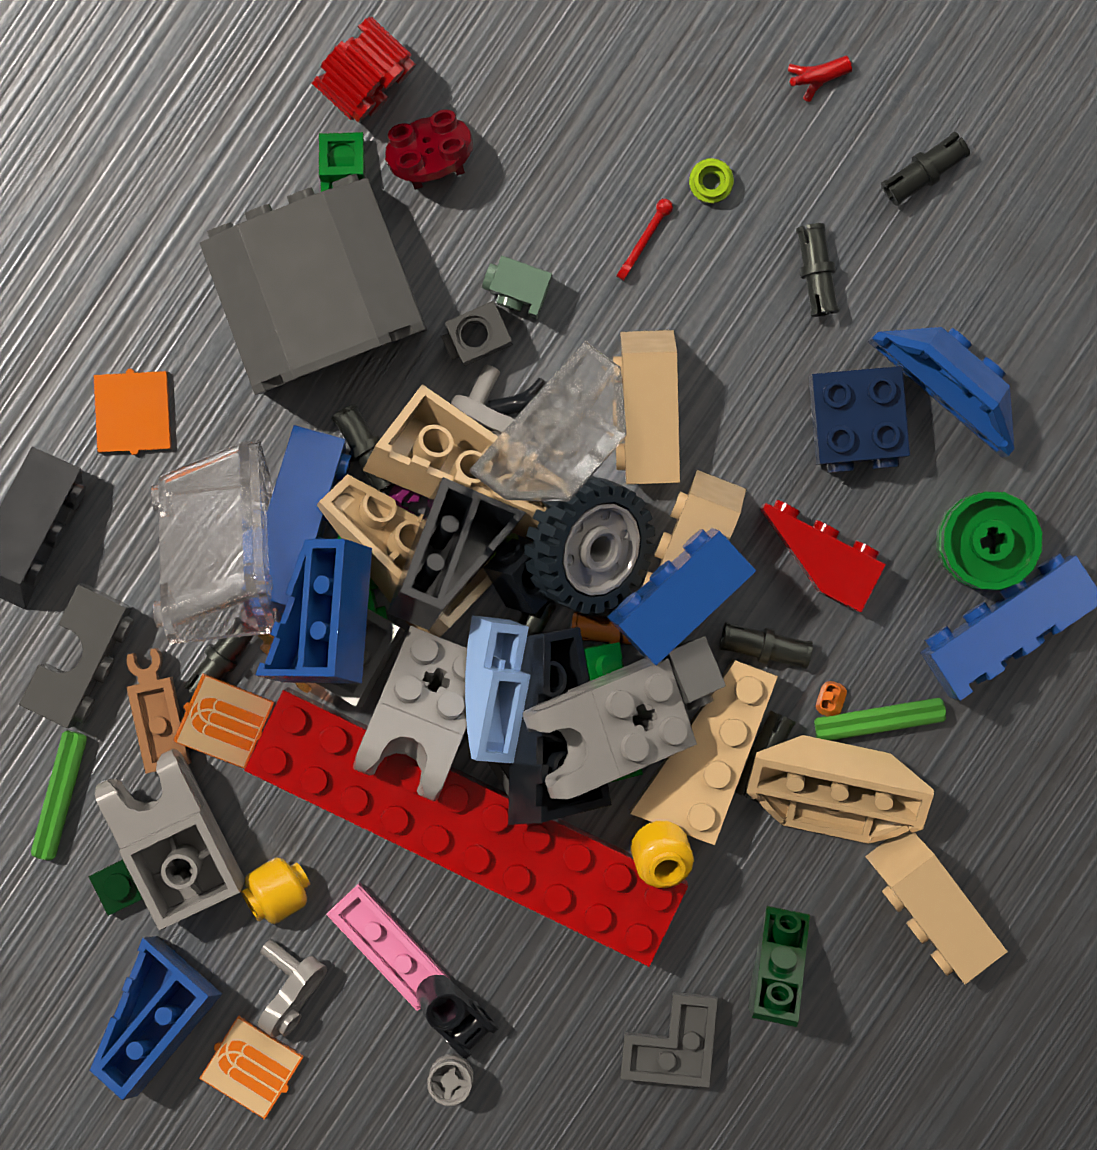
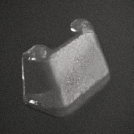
M260 440L239 442L159 476L158 485L151 486L154 512L159 511L161 600L153 602V613L156 628H164L169 644L269 634L272 631L274 622H278L276 608H272L270 601L272 599L273 581L269 571L266 505H269V498L272 497L271 477Z

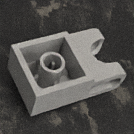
M410 626L356 754L353 765L354 770L367 775H373L386 756L394 753L406 754L417 761L421 770L420 784L417 789L418 795L432 801L438 800L467 728L465 708L466 647Z
M642 659L572 688L565 694L533 706L523 712L528 732L550 733L558 730L567 741L568 754L564 764L548 774L545 779L550 798L555 799L576 797L697 745L669 659H663L657 665H654L648 659Z
M171 749L161 754L157 761L156 771L163 790L161 798L157 801L144 803L135 800L123 783L117 779L103 781L97 784L95 790L96 801L120 848L119 853L158 930L164 929L240 893L245 883V878L181 752L176 749ZM178 859H183L190 863L189 873L184 867L178 869L175 867Z

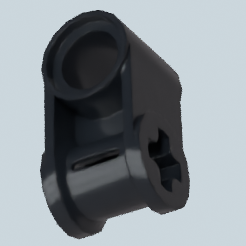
M432 975L419 984L416 998L428 1023L443 1036L447 1043L462 1058L467 1059L472 1055L470 1050L489 1032L495 1033L499 1029L497 1023L488 1012L475 1000H471L446 976ZM448 998L441 1006L433 1007L440 999Z

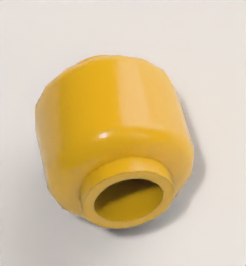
M670 821L648 823L639 829L632 839L631 853L639 877L646 884L655 888H669L681 883L692 871L694 856L686 833L677 824Z
M275 857L246 875V888L241 891V894L250 911L259 922L265 919L271 924H277L306 905L307 895L304 889L310 885V881L297 862L290 866L284 859Z

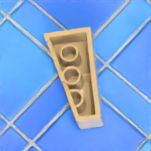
M423 384L375 445L363 469L365 472L428 498L431 497L443 477L526 512L512 533L531 541L533 539L526 536L529 526L537 528L539 524L538 521L532 518L537 509L545 512L547 508L542 503L547 495L557 497L555 488L560 484L567 485Z
M732 659L722 674L726 686L712 692L711 695L714 701L701 706L690 721L697 745L665 758L629 809L630 814L651 822L670 821L675 823L686 835L715 845L778 677Z

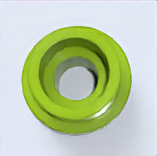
M714 158L705 159L697 163L689 177V186L692 194L698 200L708 204L718 203L727 198L734 184L733 173L729 166L723 161ZM714 174L719 178L720 184L716 189H707L703 185V178L706 175Z

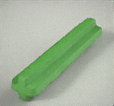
M933 698L842 713L834 716L818 717L814 720L816 738L830 741L944 722L946 720V708L943 699Z
M70 730L62 733L31 848V855L38 859L51 861L56 857L87 737L82 733Z

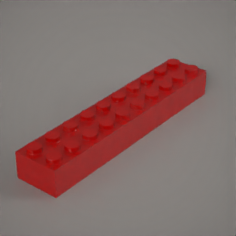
M289 687L283 689L244 771L650 967L688 888L686 879L678 885L669 888L650 886L639 877L632 853L560 818L543 823L508 825L509 795L452 766L437 801H432L418 795L417 789L420 784L421 770L417 761L406 754L394 753L386 756L373 775H367L354 770L353 765L356 754L368 726Z

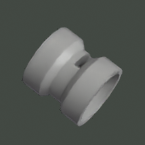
M446 1054L439 1057L433 1063L427 1079L428 1091L431 1097L437 1103L445 1106H454L463 1102L469 1096L472 1088L473 1069L470 1063L460 1055Z

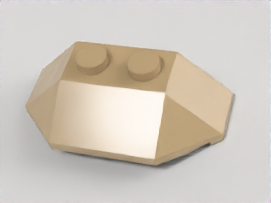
M801 735L756 752L747 786V794L753 799H757L761 806L782 826L870 844L897 837L907 831L913 833L923 830L934 796V789L891 753Z

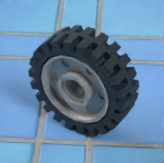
M584 476V479L576 477L569 480V485L560 484L555 488L557 497L551 495L545 497L542 501L547 508L545 512L537 509L532 518L538 521L539 524L537 528L530 526L528 528L526 536L533 539L534 543L525 545V555L532 558L525 563L527 571L533 574L530 578L533 584L540 588L539 591L546 597L564 607L581 613L589 614L590 611L601 613L604 612V607L613 609L618 606L617 597L625 600L631 595L629 585L638 587L643 579L637 573L640 569L648 571L651 562L645 560L644 556L654 552L655 544L647 541V539L655 536V528L648 524L653 518L650 511L644 508L646 503L642 498L636 496V493L632 490L600 477Z

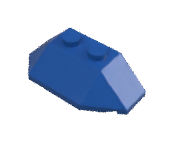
M942 327L880 331L868 341L870 345L895 366H902L903 373L1000 457H1007L1014 451L1010 385L1002 379L1006 373L991 359L985 357L981 361L968 349L972 344L954 328L947 332Z

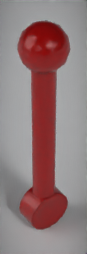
M661 199L657 202V212L616 277L623 281L626 279L663 217L672 213L673 204L670 200Z

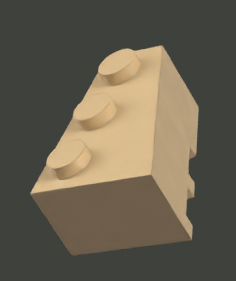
M674 330L620 332L621 356L613 357L614 384L622 383L623 400H614L615 427H624V443H616V470H625L626 484L680 483L678 367Z
M697 470L688 494L680 492L670 517L677 519L672 534L663 532L654 557L662 559L659 567L668 560L672 562L685 551L683 545L701 529H704L705 532L711 528L717 529L730 541L741 514L746 489ZM647 572L642 586L650 581L649 578L653 573Z
M907 831L897 837L889 838L865 856L887 884V887L882 892L897 912L905 908L911 915L912 919L906 923L922 944L930 940L937 950L931 954V957L946 976L954 971L962 982L967 984L1008 952L935 854L915 832Z

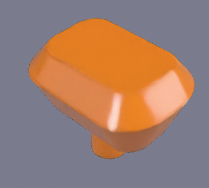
M834 681L825 682L820 689L815 704L816 710L825 716L839 715L847 695L846 688Z

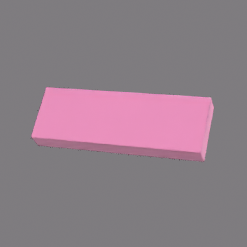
M360 882L327 912L326 915L417 1011L421 1009L416 998L419 984L427 977L436 974L449 978Z

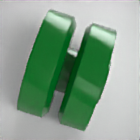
M985 491L958 500L944 513L937 528L936 551L943 568L955 581L973 589L1002 590L1020 583L1034 570L1042 553V530L1036 514L1023 500L1005 492ZM988 533L994 537V545L991 549L989 547L982 548L980 538L986 537Z

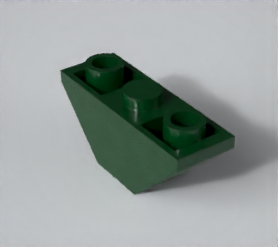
M770 906L766 907L752 973L748 1005L752 1018L797 1027L810 922L809 914Z

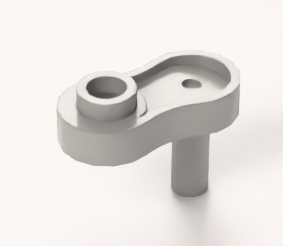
M484 365L469 397L455 395L450 404L519 452L524 453L534 436L533 432L522 422L485 406L500 375V371L491 365Z
M270 939L264 944L260 953L289 976L282 989L265 1008L258 1020V1026L274 1038L280 1034L283 1036L289 1035L299 1024L302 1016L298 1012L324 979L327 967L314 956H309L300 963Z

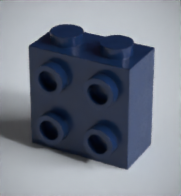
M902 366L817 373L809 376L816 466L827 465L828 473L855 471L854 462L872 461V469L899 467V458L910 456Z

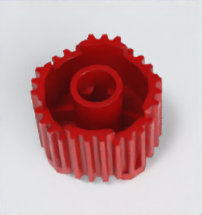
M372 16L366 18L358 26L363 31L358 38L351 37L345 43L341 41L320 66L326 73L316 76L311 83L350 120L355 119L357 122L363 120L367 115L373 116L389 98L384 91L395 82L400 84L416 66V63L410 59L411 53Z

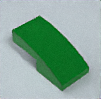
M363 132L319 133V178L321 192L332 189L333 182L353 174H357L359 180L366 178Z

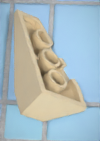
M347 474L318 502L317 507L341 539H347L372 548L370 577L391 603L423 514L418 517L397 506L395 499ZM484 568L477 573L430 630L408 621L406 622L410 626L441 637L492 584Z

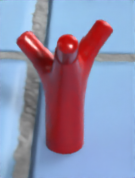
M848 56L816 66L804 67L789 64L788 72L799 75L792 77L789 83L791 86L809 84L803 99L806 102H811L816 91L824 83L851 73L852 65Z

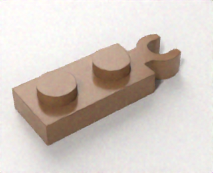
M158 648L150 649L152 663L148 668L139 666L136 653L127 655L128 669L133 675L138 677L139 684L127 686V692L146 774L156 772L157 761L161 754L171 749L180 751L187 764L191 763L188 747L173 741L182 718L173 677L159 678L158 672L162 667L163 657Z

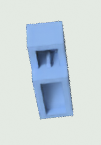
M472 615L465 671V708L471 759L476 761L514 763L530 681V674L520 671L529 626L509 619Z

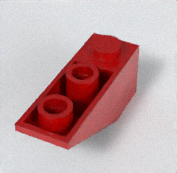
M776 499L773 506L764 503L760 509L817 592L856 612H862L886 565L876 560L880 552L857 540L853 547L839 541L837 537L840 531L821 521L816 520L813 527L797 519L800 513L799 510Z

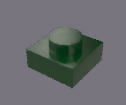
M123 859L88 876L108 916L143 899Z

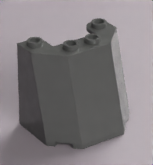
M353 174L333 182L332 189L314 194L312 187L287 196L288 205L273 211L270 204L252 209L244 213L247 221L235 226L230 222L207 231L209 238L200 242L202 252L255 395L269 392L274 387L414 333H421L427 330L368 178L359 180L357 174Z

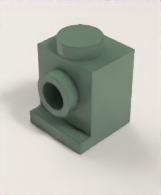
M501 255L498 266L490 263L483 280L482 289L498 296L495 303L508 309L521 312L523 305L530 307L529 317L538 320L553 277L550 272Z

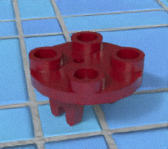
M439 110L431 117L421 118L410 124L401 123L393 126L388 132L389 143L386 146L385 159L392 173L405 181H412L413 187L416 190L423 187L422 182L440 179L452 172H456L457 176L465 174L463 164L467 161L473 150L472 134L466 124L456 118L453 111Z

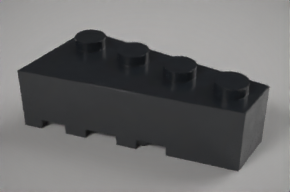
M580 627L527 635L520 670L530 674L524 711L589 682ZM523 717L514 763H509L508 825L543 823L611 806L608 783L570 799L550 798L545 779L548 774L564 764L568 754L567 741L558 730L550 733L528 732Z

